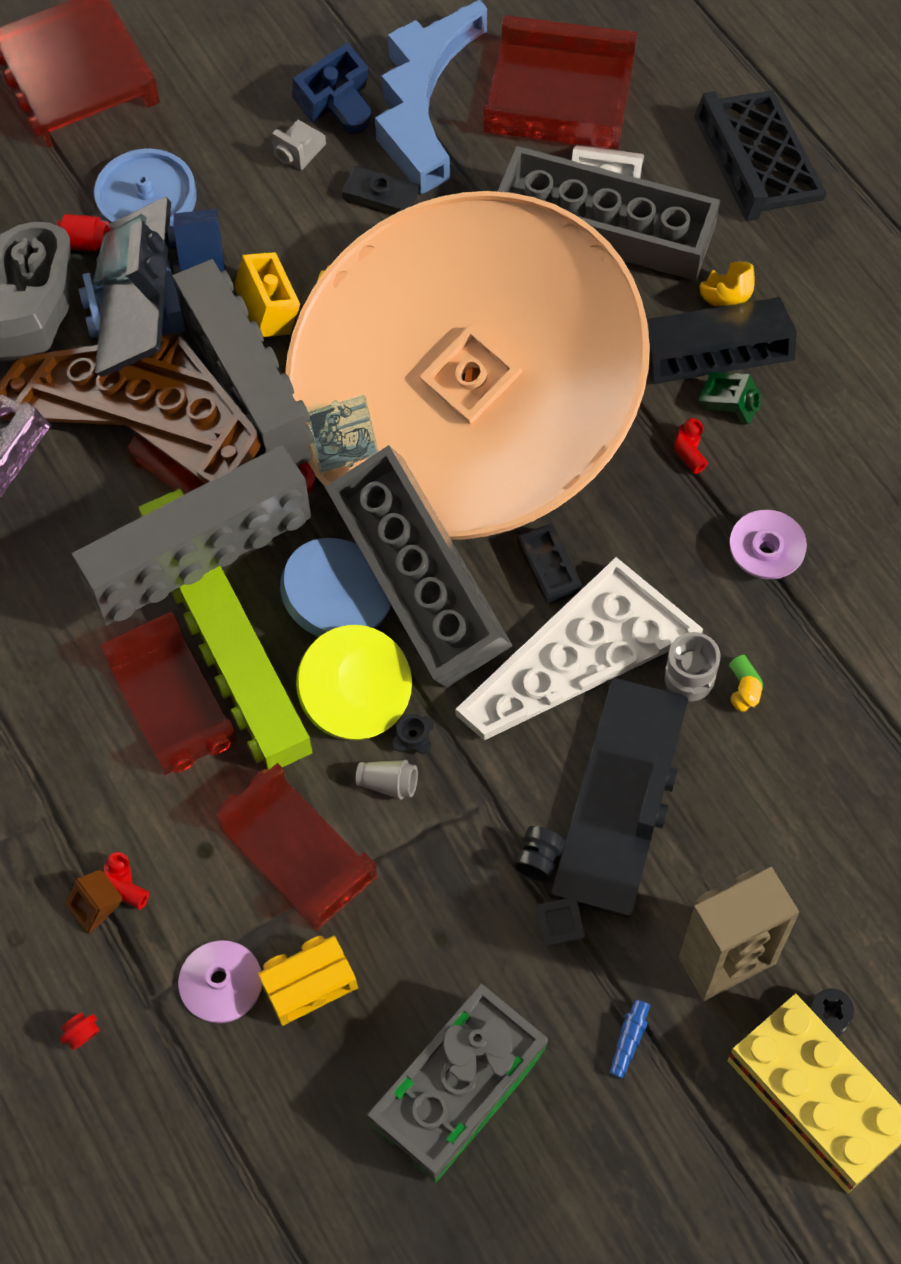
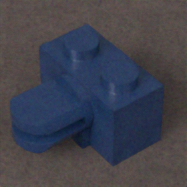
M347 42L293 78L292 98L312 123L330 111L349 134L361 133L369 125L371 108L358 92L366 87L369 68Z
M217 209L174 213L173 226L167 227L170 248H177L179 260L173 261L174 275L211 259L214 260L220 272L226 270Z

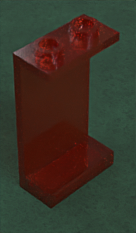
M172 611L100 645L105 659L164 775L171 772H183L189 769L196 760L208 754H220L227 750L231 743L237 741L233 725L229 719L226 720L182 637L179 624Z
M279 763L269 770L263 769L257 773L251 780L250 786L239 796L232 795L225 800L219 808V813L216 814L220 829L316 931L377 878L376 863L365 852L359 856L286 781L284 770Z

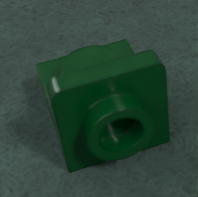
M710 372L698 402L703 410L736 412L742 424L750 425L755 412L760 408L761 393L750 374Z

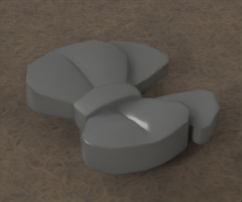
M497 1017L490 1018L481 1030L476 1029L472 1032L459 1025H452L445 1032L444 1051L451 1065L450 1073L459 1081L472 1083L475 1080L476 1057L486 1055L488 1063L496 1076L501 1077L510 1071L515 1061V1055L511 1054L512 1035L504 1020Z

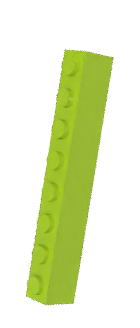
M181 489L139 506L141 517L183 496ZM221 566L205 573L199 581L190 585L185 584L171 591L170 593L175 603L183 602L188 611L183 614V618L191 635L199 633L203 644L198 645L206 665L209 667L214 664L219 673L214 679L224 699L231 696L236 706L230 710L239 730L247 728L252 740L247 742V745L255 762L258 764L263 761L268 772L271 773L312 754L310 738Z

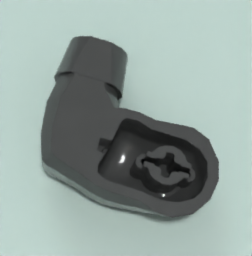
M25 223L0 234V361H17L20 358L41 354L51 347L60 323L69 309L71 295L70 237L64 228L53 223Z

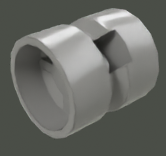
M689 632L680 635L673 641L670 646L664 675L666 687L671 693L686 696L688 701L691 702L701 700L713 689L721 655L718 645L712 638L703 633Z

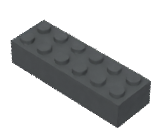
M519 146L515 148L498 189V192L534 197L555 204L575 214L599 232L611 244L624 262L694 281L698 278L715 230L720 204L719 199Z
M211 259L172 275L184 322L221 387L255 427L261 440V446L258 451L259 455L261 456L283 445L296 466L313 460L310 444L314 443V438L306 423L310 421L308 410L302 400L296 401L293 394L295 392L286 373L280 375L277 370L279 364L273 349L263 346L262 342L264 339L257 322H249L246 317L249 316L243 298L240 295L235 297L232 293L234 287L227 271L220 272L214 260Z
M280 445L71 553L85 591L106 626L115 621H123L129 618L135 610L149 603H157L165 599L171 591L185 584L190 585L199 581L205 573L219 566L230 565L241 554L253 548L264 547L275 536L287 530L292 531L301 527L306 520L311 518L306 480L284 446Z
M390 445L325 487L434 680L449 687L513 646L406 461Z

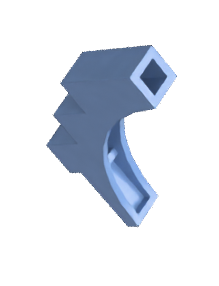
M480 0L460 8L457 12L441 20L431 23L426 28H423L415 20L388 34L389 58L397 67L382 75L383 99L391 109H387L381 115L375 117L376 140L409 181L419 184V193L421 195L450 179V157L437 139L429 119L430 97L438 77L449 61L468 43L487 32V7Z

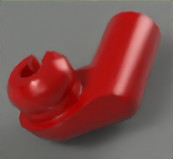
M689 418L685 421V424L680 425L677 431L674 449L694 474H698L708 465V461L697 449L700 435L703 433L704 428L699 420Z
M121 852L110 854L104 865V874L120 893L123 902L141 910L148 902L150 892L132 883L131 868L127 855Z

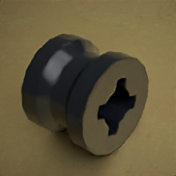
M838 989L822 990L817 993L809 1006L836 1037L844 1033L854 1016L853 1002L847 994Z

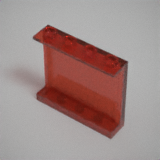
M70 0L0 27V66L4 65L5 67L2 70L4 78L10 90L17 89L18 93L15 94L21 111L23 113H30L31 117H28V121L36 137L42 136L48 148L53 146L49 132L140 95L148 108L160 103L156 80L109 0Z
M504 15L502 40L487 106L484 105V132L618 150L635 59L637 32Z

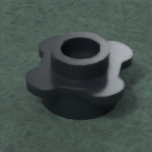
M416 714L402 715L395 723L397 736L392 741L393 748L398 752H404L406 749L416 750L420 754L429 752L432 747L429 734L434 728L433 721L429 717H421ZM414 731L417 733V735L415 737H411L409 735L410 732Z

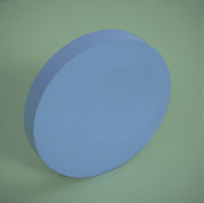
M138 149L116 157L102 169L94 188L98 212L103 221H108L109 227L112 222L163 197H167L171 201L170 226H173L174 213L193 211L197 197L194 177L187 164L176 155L159 149Z
M322 538L305 543L290 556L281 576L280 593L286 610L296 623L317 637L334 628L346 625H362L377 629L382 624L391 606L389 599L359 546L347 540Z

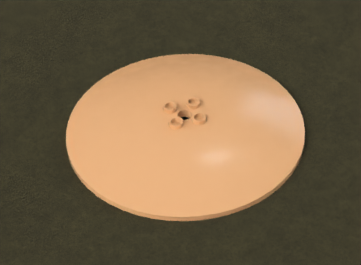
M494 191L446 195L413 205L379 222L340 253L316 283L299 314L287 353L285 373L293 385L294 399L304 402L310 416V421L306 423L314 438V443L310 444L313 460L307 463L315 472L316 477L326 487L370 458L366 457L322 471L311 416L335 408V413L328 416L341 413L338 407L342 406L345 410L344 405L348 409H352L366 404L367 409L354 412L350 418L344 419L340 417L341 422L338 428L369 418L370 422L339 432L345 437L346 434L352 433L356 429H366L369 431V434H372L370 435L371 443L375 442L377 452L388 445L398 452L406 461L451 540L486 537L530 523L555 510L581 491L610 461L625 439L638 412L648 375L650 352L648 323L641 296L623 259L599 232L575 214L555 204L534 197ZM468 368L480 369V375L475 381H463V375ZM326 421V427L321 433L329 431L330 425L328 421ZM333 427V431L336 432L337 428ZM359 432L348 434L346 440L343 438L344 447L346 445L347 448L357 446ZM331 433V435L328 438L329 443H331V441L334 438L333 433ZM332 445L329 447L331 452L340 451L339 448L332 447Z

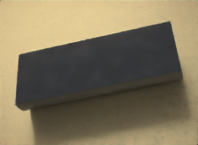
M780 297L647 319L650 344L648 372L653 384L709 375L710 372H728L795 360L797 331Z

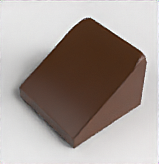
M97 870L76 880L65 905L85 932L89 934L119 906L122 896L104 872Z

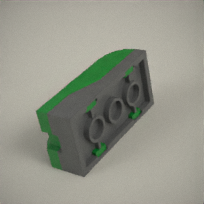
M481 984L368 1114L370 1127L392 1146L396 1144L412 1158V1164L436 1184L529 1073L545 1050L548 1038ZM497 1017L504 1020L512 1035L511 1054L515 1055V1061L510 1071L501 1077L496 1076L488 1063L486 1055L476 1057L475 1080L472 1083L459 1081L450 1073L451 1065L444 1051L445 1032L452 1025H459L472 1032L476 1029L481 1030L490 1018Z

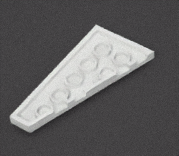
M616 557L456 708V716L483 740L489 739L669 652L671 644L677 637L689 632L702 633L703 628Z

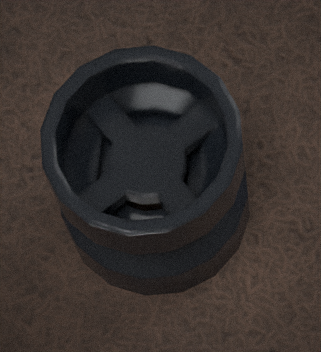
M529 826L523 838L525 846L523 850L516 854L513 867L528 878L548 882L551 880L555 870L554 859L561 855L565 846V840L549 829Z

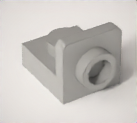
M297 120L285 134L277 129L271 134L273 151L277 159L286 165L294 166L300 171L326 145L324 134L300 120Z

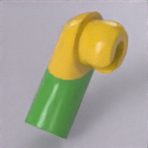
M740 655L729 664V667L740 682L738 686L739 691L731 695V703L738 711L745 712L750 706L755 707L759 703L763 683L745 655Z

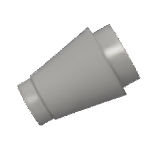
M407 760L360 762L356 771L357 786H362L400 800L404 796L412 797L415 793L418 770L416 765L409 764Z

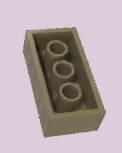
M772 867L760 873L757 869L749 870L735 879L734 886L723 892H720L718 888L712 889L695 901L697 905L694 906L679 960L703 1001L777 963L798 917L799 910Z

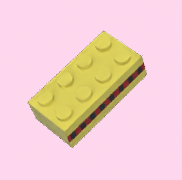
M794 994L732 1049L727 1061L847 1194L901 1145V1105L797 994Z

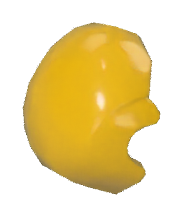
M732 262L725 275H718L715 270H712L707 281L700 283L701 297L705 302L714 307L745 303L754 291V265L748 262Z

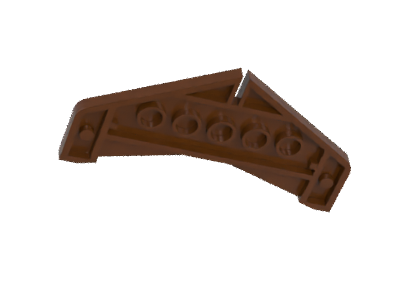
M174 334L162 335L161 349L153 356L139 360L118 372H113L104 377H100L95 373L98 345L20 358L12 365L0 382V419L125 425L205 484L253 460L261 446L260 437L252 423L182 337L179 336L176 339Z

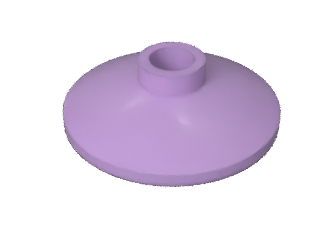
M758 510L743 516L735 524L730 535L729 546L733 559L742 570L758 578L778 579L793 573L801 565L806 554L807 542L802 528L790 516L774 510ZM763 547H767L771 549L773 553H765L762 552L760 549Z
M214 941L200 946L188 956L179 974L178 986L183 1003L193 1015L206 1022L227 1023L244 1016L255 1005L261 993L262 984L258 972L261 971L259 963L247 948L235 942ZM217 971L226 973V978L221 983L211 981L212 975Z

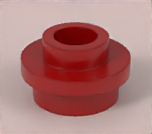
M81 1012L61 1026L65 1033L59 1038L61 1044L67 1043L73 1051L100 1032L95 1023L98 1020L95 1014L86 1018L83 1012Z

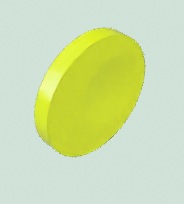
M346 625L324 633L308 647L298 666L296 689L304 713L317 728L335 738L356 741L377 736L388 730L400 719L410 700L412 676L404 653L390 637L371 627Z

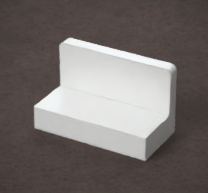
M580 145L574 147L572 161L640 178L644 154Z

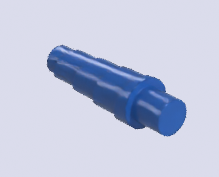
M634 1000L630 1014H625L624 1016L625 1020L620 1031L621 1034L616 1045L617 1049L612 1060L613 1064L609 1075L615 1078L623 1079L635 1050L639 1046L642 1034L645 1033L648 1024L646 1017L650 1009L648 1003Z

